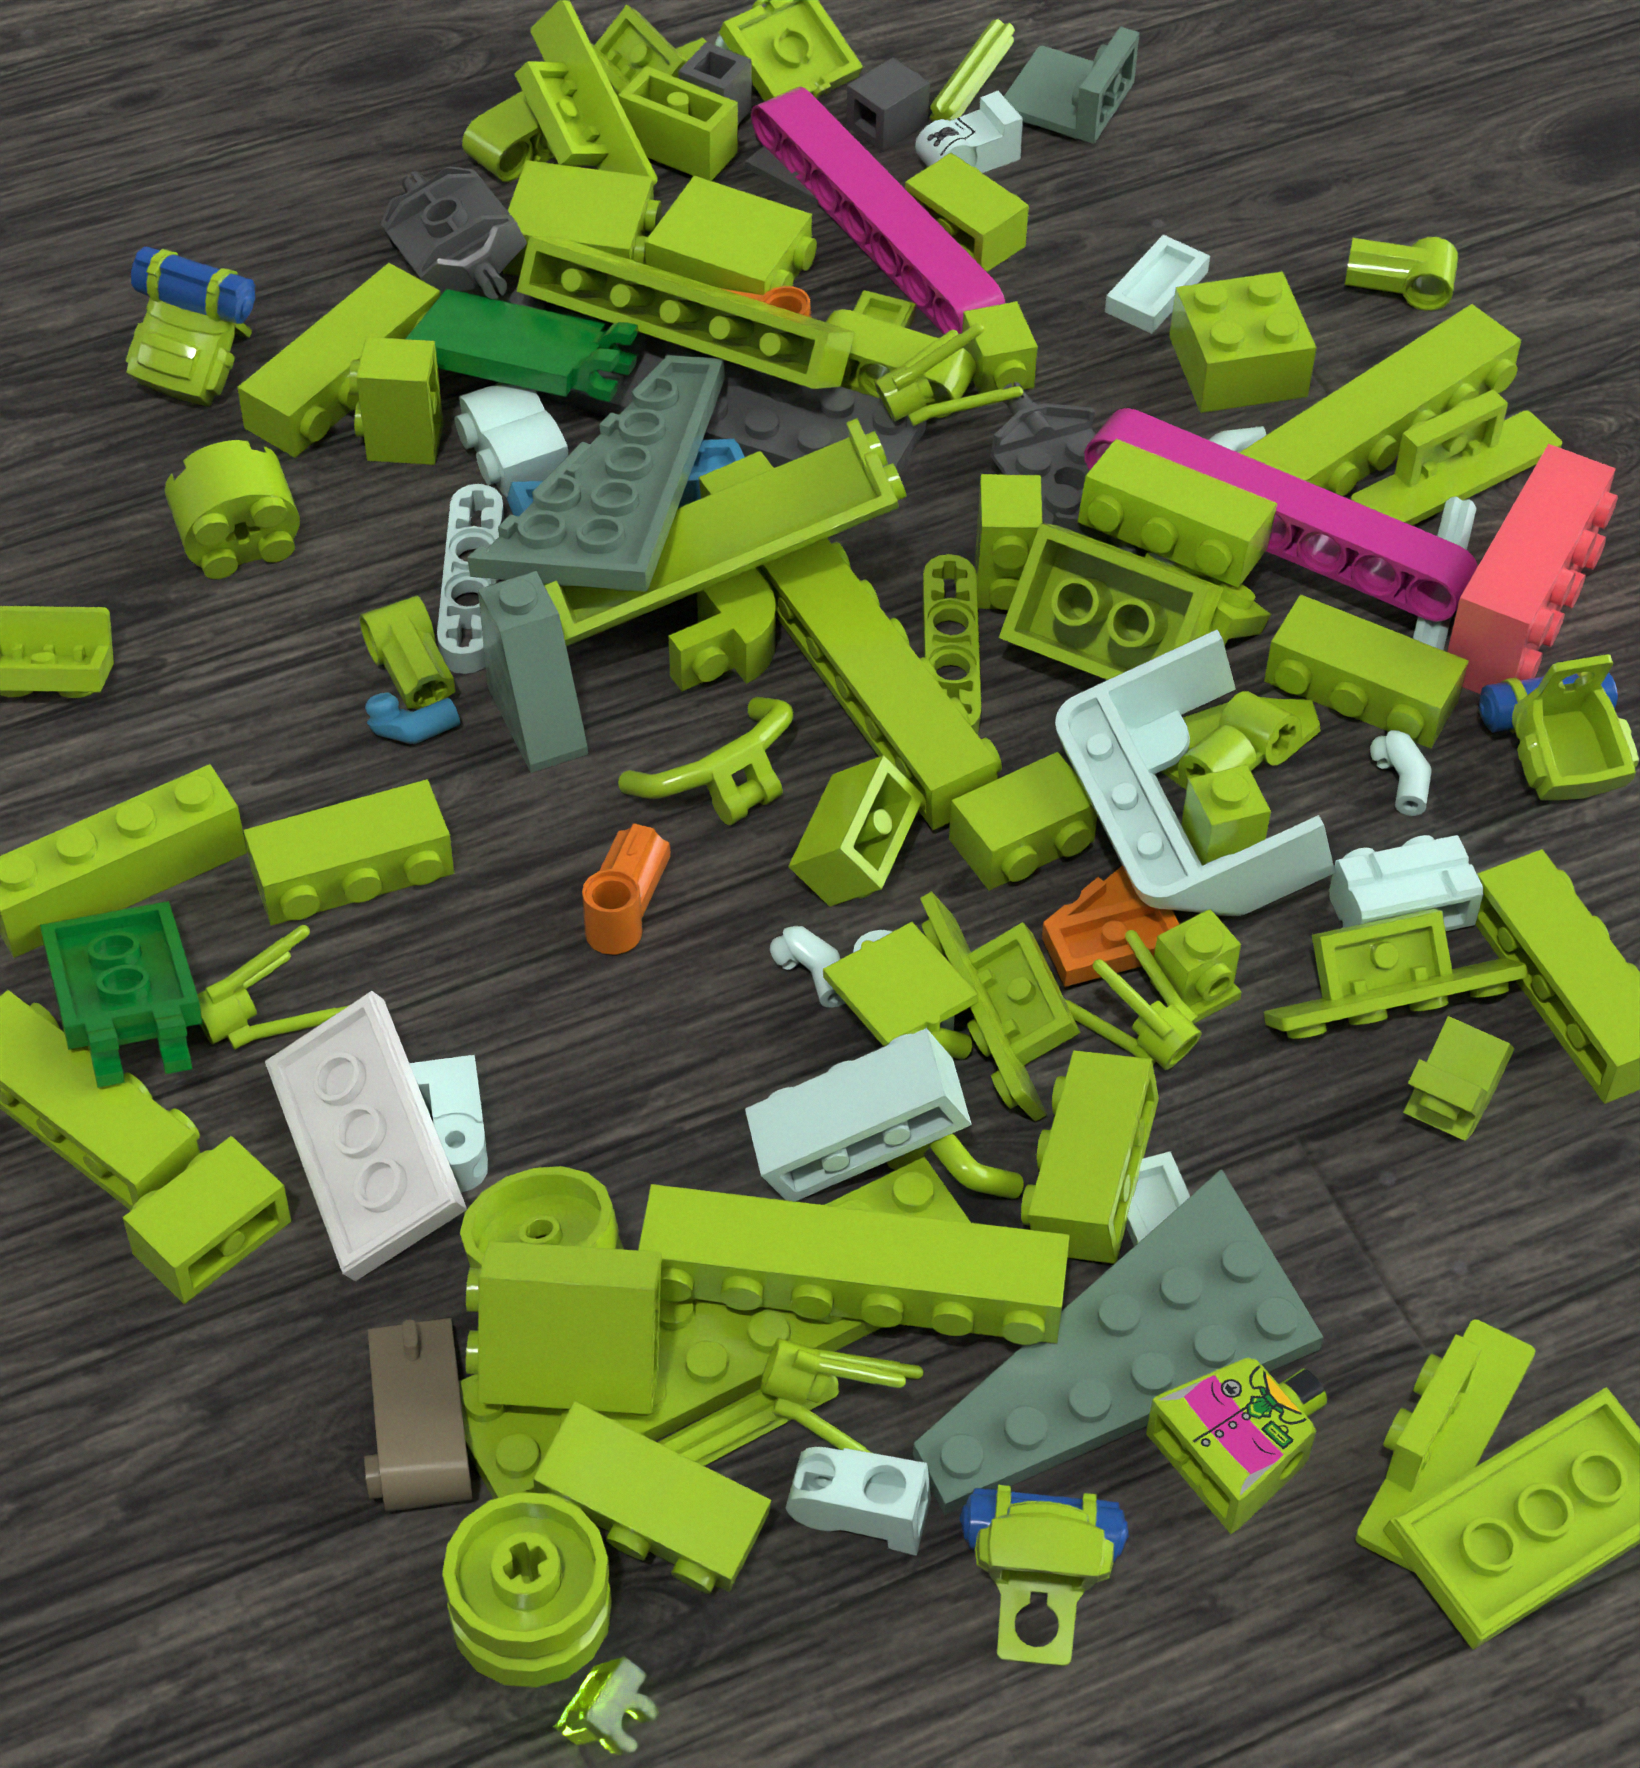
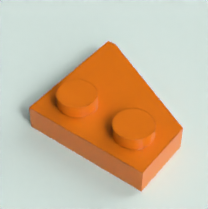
M1122 865L1104 881L1097 877L1081 891L1080 897L1074 903L1063 905L1043 922L1042 939L1063 985L1066 987L1100 978L1101 976L1093 969V962L1097 959L1105 961L1116 973L1141 967V963L1125 938L1126 932L1129 930L1136 931L1154 957L1157 936L1178 926L1179 922L1173 910L1158 909L1144 903L1137 895Z

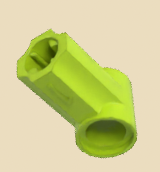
M1438 237L1420 239L1412 247L1353 238L1345 285L1403 294L1406 301L1414 308L1423 311L1438 310L1446 306L1452 298L1458 264V252L1453 244Z
M414 596L360 614V627L369 654L377 666L385 665L407 709H421L448 698L455 693L454 677L436 646L433 626L420 597Z

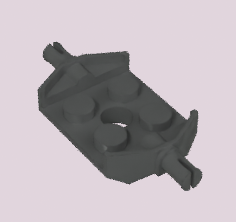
M452 166L445 167L435 177L425 181L421 173L416 171L410 172L415 184L406 175L403 178L402 186L407 193L389 201L381 222V226L393 248H398L422 281L440 290V296L446 289L462 292L478 286L482 288L484 294L490 299L498 298L493 286L501 296L504 295L507 283L499 274L527 242L515 219L475 170Z
M1014 382V385H1013V386H1012V384L1010 383V384H1008L1007 386H1005L1003 389L1011 388V387H1015V386H1020V387L1022 388V386L1020 385V383ZM1024 390L1021 397L1003 401L1014 416L994 434L990 457L1004 475H1041L1042 523L1058 525L1145 557L1149 551L1077 522L1085 476L1090 471L1084 459V451L1088 443L1096 435L1092 430L1096 411L1090 407L1048 403L1039 405L1033 402ZM1069 485H1073V486L1079 488L1080 490H1076L1075 488H1073V487H1071V486H1069Z

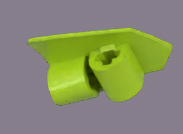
M1242 691L1227 703L1183 717L1190 736L1188 751L1179 759L1178 763L1161 772L1187 790L1188 778L1246 764L1250 771H1252L1263 761L1272 766L1279 765L1320 732V723L1313 701L1258 697L1249 691Z

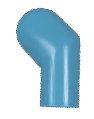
M387 692L372 696L365 705L366 712L370 716L367 724L376 735L408 744H417L460 725L457 709L449 698L442 699L413 712L399 709L398 699Z

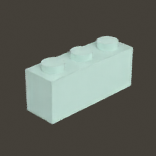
M927 1028L914 1034L899 1036L881 1049L853 1061L838 1063L820 1076L795 1087L777 1090L768 1099L745 1108L761 1176L786 1201L794 1202L972 1125L953 1058Z

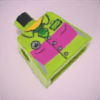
M1244 1358L1153 1398L1146 1435L1228 1532L1232 1534L1240 1529L1309 1460L1316 1430L1308 1416L1327 1404V1396L1320 1381L1307 1369L1299 1370L1278 1384L1258 1360Z

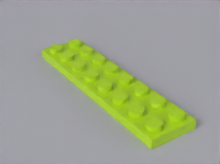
M925 1157L825 1204L828 1206L971 1223ZM660 1298L658 1378L651 1414L596 1412L656 1441L760 1389L764 1368L777 1338L790 1342L793 1341L814 1349L834 1352L883 1327L873 1326L861 1319L837 1316L811 1319L788 1310L763 1307L752 1310H738L725 1305L723 1302L690 1298L684 1301L673 1302ZM473 1374L459 1381L467 1454L492 1498L496 1499L518 1492L535 1493L533 1478L570 1409L478 1403V1374Z

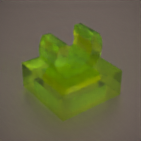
M625 1656L594 1666L554 1728L576 1746L600 1740L602 1745L611 1753L623 1755L634 1752L638 1744L633 1738L625 1734L621 1726V1719L626 1711L634 1719L644 1723L654 1720L659 1713L652 1700L642 1694H635L647 1675Z

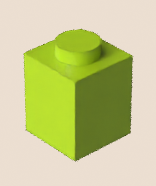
M1011 302L963 311L962 333L977 323L982 324L984 327L981 335L963 347L972 355L976 362L977 371L973 382L978 393L1002 390L1010 383L1013 386L1014 382L1020 383L1023 390L1034 388L1038 346L1018 303Z
M1246 764L1188 778L1181 826L1203 866L1220 857L1235 854L1266 840L1271 810Z

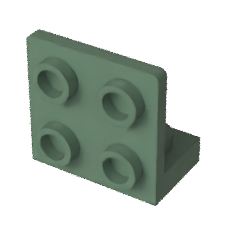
M1120 26L1109 44H1102L1099 47L1094 61L1046 46H1039L1004 98L1023 118L1022 122L1094 144L1134 84L1140 32Z

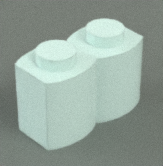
M500 382L459 396L462 414L455 416V425L459 438L466 449L474 447L477 451L478 466L486 484L491 485L495 483L506 498L511 482L544 481L569 456L568 446L552 416L545 411L535 390Z

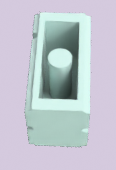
M1422 835L1410 839L1402 847L1378 852L1371 848H1359L1345 855L1343 859L1335 861V873L1332 875L1329 892L1331 903L1339 921L1342 920L1343 928L1432 908L1442 910L1445 931L1473 926L1476 923L1483 898V886L1473 865H1469V857L1458 835L1436 840L1431 836Z

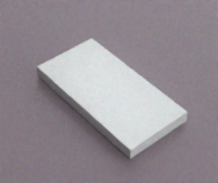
M373 991L369 992L265 1061L344 1275L357 1281L467 1210L385 1001Z

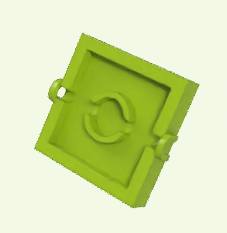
M757 0L753 4L752 9L724 21L719 30L720 36L731 52L751 59V81L764 101L797 87H804L818 99L820 95L824 93L828 95L831 90L858 78L863 69L862 64L818 0Z

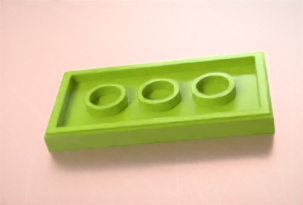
M1607 1387L1393 1517L1384 1527V1532L1473 1650L1640 1544V1428Z

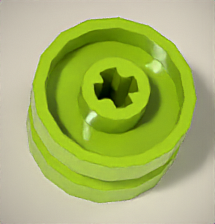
M563 1166L532 1168L501 1179L481 1192L466 1210L460 1230L470 1268L482 1267L489 1241L624 1250L618 1235L619 1228L613 1205L606 1187L587 1172Z
M518 1492L489 1500L463 1519L447 1544L442 1576L448 1600L449 1619L457 1648L474 1669L503 1685L537 1688L567 1679L590 1662L608 1634L612 1605L608 1582V1556L600 1531L579 1507L552 1494Z

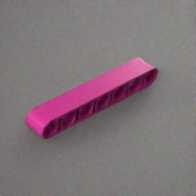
M797 87L752 108L751 121L760 143L791 173L797 172L799 174L795 177L818 199V204L913 303H916V306L944 335L950 330H956L958 334L962 333L963 311L1006 304L1004 295L995 280L807 89Z
M1124 408L1114 412L1088 443L1084 451L1086 465L1091 470L1115 439H1118L1276 502L1278 504L1267 552L1427 620L1445 621L1453 616L1458 608L1462 593L1478 567L1476 559L1472 554L1455 543L1138 410Z

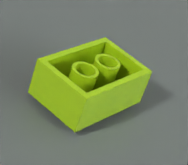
M1040 523L999 638L1109 680L1206 635L1224 587L1064 527Z

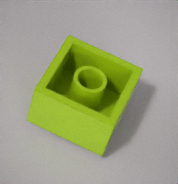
M1283 272L1175 287L1169 337L1200 413L1308 397L1317 347Z

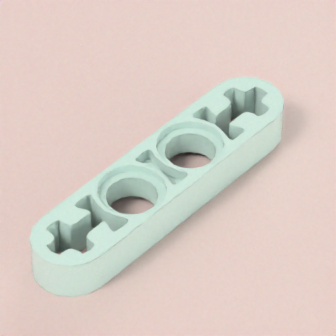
M472 484L460 488L453 495L449 510L437 639L439 651L449 670L461 674L475 673L484 669L485 657L480 605L462 606L457 604L454 599L463 593H478V589L500 582V579L470 577L468 562L458 557L462 552L476 549L478 546L488 548L499 537L498 526L504 521L502 496L497 489L484 484ZM481 510V527L471 526V518L474 515V511ZM461 628L472 630V639L469 642V647H460L462 639Z

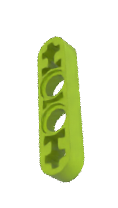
M939 555L925 565L923 573V657H926L931 662L935 671L943 666L953 665L967 672L966 677L960 680H947L938 674L937 676L940 686L949 698L956 697L961 701L969 716L970 726L978 735L981 718L977 574L975 567L969 560L958 555ZM943 579H954L956 586L955 598L944 599ZM950 620L962 624L966 630L960 634L947 635L939 632L935 626L942 621Z

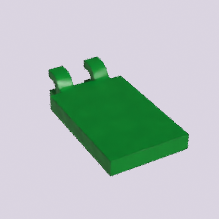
M446 289L406 339L435 341L437 367L440 369L564 397L569 394L571 389L584 391L598 400L610 402L617 393L618 381L603 378L597 370L605 372L614 371L625 375L630 374L636 365V354L621 351L616 343L631 345L638 335V325L618 322L611 325L605 331L604 323Z
M169 901L40 925L43 946L68 1050L89 1046L98 1088L125 1083L118 1052L119 1045L157 1038L165 1074L192 1069L191 1057L186 1041V1027L203 1023L199 998Z

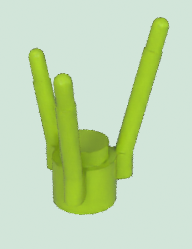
M980 323L974 324L960 334L956 330H950L905 364L874 381L877 392L893 421L896 422L907 416L913 427L933 417L1019 398L1023 395V389L1020 386L926 406L925 400L933 396V391L924 373L981 335L984 327Z
M299 926L231 975L197 994L203 1023L199 1025L211 1044L228 1038L231 1046L236 1050L253 1040L319 1026L348 1007L330 1008L257 1025H248L247 1020L256 1016L257 1011L246 989L290 960L291 954L289 950L309 935L310 930L308 926Z
M1129 930L1125 934L1127 942L1168 1007H1165L1160 1001L1149 1005L1102 959H1097L1093 962V969L1139 1015L1132 1026V1030L1139 1035L1138 1039L1128 1035L1070 1000L1065 999L1075 1021L1127 1050L1135 1057L1152 1059L1153 1064L1157 1062L1164 1070H1168L1186 1056L1200 1039L1202 1033L1194 1025L1199 1017L1181 1000L1137 932Z
M777 1338L764 1368L760 1391L776 1397L772 1413L797 1421L840 1450L846 1448L872 1453L865 1446L802 1405L806 1400L816 1403L820 1401L829 1375L875 1385L902 1388L906 1383L905 1378L920 1379L923 1377L924 1371L917 1365L814 1349L793 1341L790 1342Z

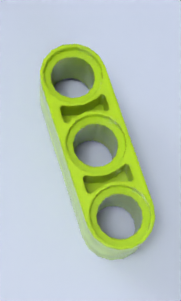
M523 91L475 118L467 127L462 140L464 152L504 182H510L519 178L526 160L545 163L555 157L548 147L547 139L533 111L526 103Z
M836 310L826 320V323L855 331L841 387L879 399L881 398L874 381L902 366L935 340L939 339L851 310ZM963 347L924 373L933 391V396L925 400L926 406L962 398L977 371L975 360ZM950 414L937 416V418L947 417Z

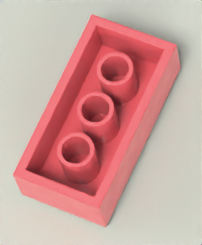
M1551 444L1547 445L1460 597L1447 652L1469 660L1463 688L1480 694L1482 687L1501 683V681L1508 678L1516 677L1518 680L1535 678L1543 657V653L1538 651L1542 644L1549 647L1553 645L1565 615L1559 611L1563 605L1573 608L1586 577L1581 571L1584 567L1593 570L1603 551L1606 537L1598 534L1599 528H1606L1617 503L1618 495L1609 493L1616 468Z

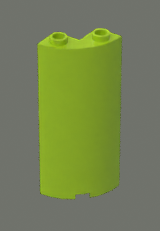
M858 418L846 422L849 433L848 438L678 508L647 592L633 590L618 591L609 588L573 585L560 586L557 580L552 583H543L559 613L566 646L899 508L898 500L907 497L895 465L893 463L887 465L888 461L876 432L873 431L865 435Z

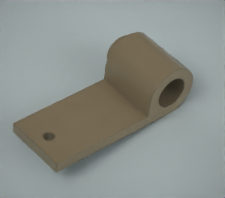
M446 1318L417 1323L414 1320H405L402 1325L368 1329L378 1454L364 1456L369 1500L383 1498L385 1512L473 1500L452 1319Z

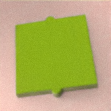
M913 922L874 942L870 940L863 941L861 949L823 968V978L884 1047L899 1036L914 1034L926 1028L931 1032H936L940 1029L941 1022L978 1003V993Z

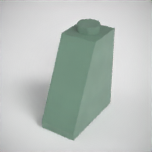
M537 571L478 589L487 687L530 773L588 755L587 741L560 616Z

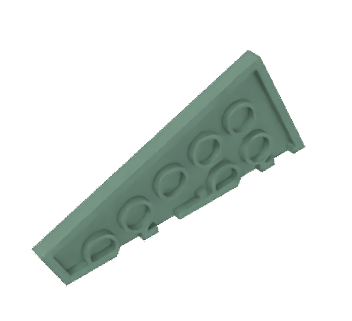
M667 355L632 391V402L620 415L610 413L599 424L600 435L591 444L581 442L532 492L533 503L519 517L509 515L498 526L499 537L488 548L478 546L467 558L470 577L509 580L537 571L543 583H552L557 580L560 586L573 585L609 588L618 591L633 590L647 592L725 380L724 359Z
M1221 1169L1061 1311L1057 1344L1038 1342L1036 1344L1023 1345L914 1442L913 1456L916 1461L927 1463L930 1489L943 1514L947 1515L966 1505L967 1499L972 1494L974 1488L997 1490L998 1485L1012 1486L1148 1425L1152 1399L1161 1393L1244 1358L1258 1360L1266 1371L1270 1372L1320 1350L1324 1337Z

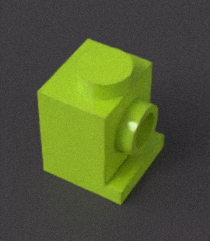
M1211 909L1157 936L1154 958L1181 1000L1199 1017L1196 1022L1233 1004L1241 998L1242 992L1234 984L1241 944ZM1150 980V983H1151V984L1155 987V989L1158 991V989L1156 988V986L1154 985V983L1152 982V980Z

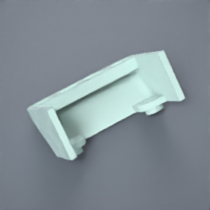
M1218 629L1069 698L1058 710L1055 725L1061 744L1139 898L1147 905L1158 909L1203 913L1211 909L1215 915L1241 916L1335 873L1325 826L1319 815L1240 852L1220 857L1202 866L1155 775L1178 763L1179 759L1188 751L1190 736L1181 715L1236 690L1224 642Z

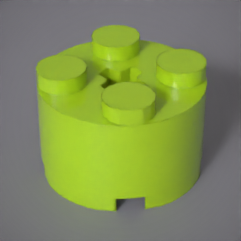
M242 440L223 441L206 446L193 452L183 460L186 469L176 480H174L171 473L166 481L165 496L186 555L194 564L201 567L205 576L210 579L226 578L237 570L238 565L259 559L271 563L280 562L288 558L295 550L293 539L299 529L300 516L276 454L265 446V453L252 450L249 441Z

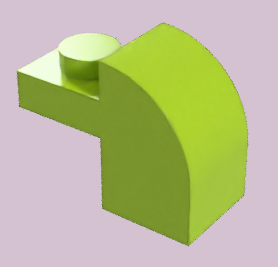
M753 568L698 591V623L669 635L670 677L681 691L702 682L715 680L731 669H735L747 684L759 677L768 668L774 657L776 632L774 593L759 571Z
M1448 1016L1427 1062L1418 1060L1408 1082L1414 1088V1091L1403 1113L1464 1141L1468 1140L1493 1097L1513 1054V1046L1506 1041Z

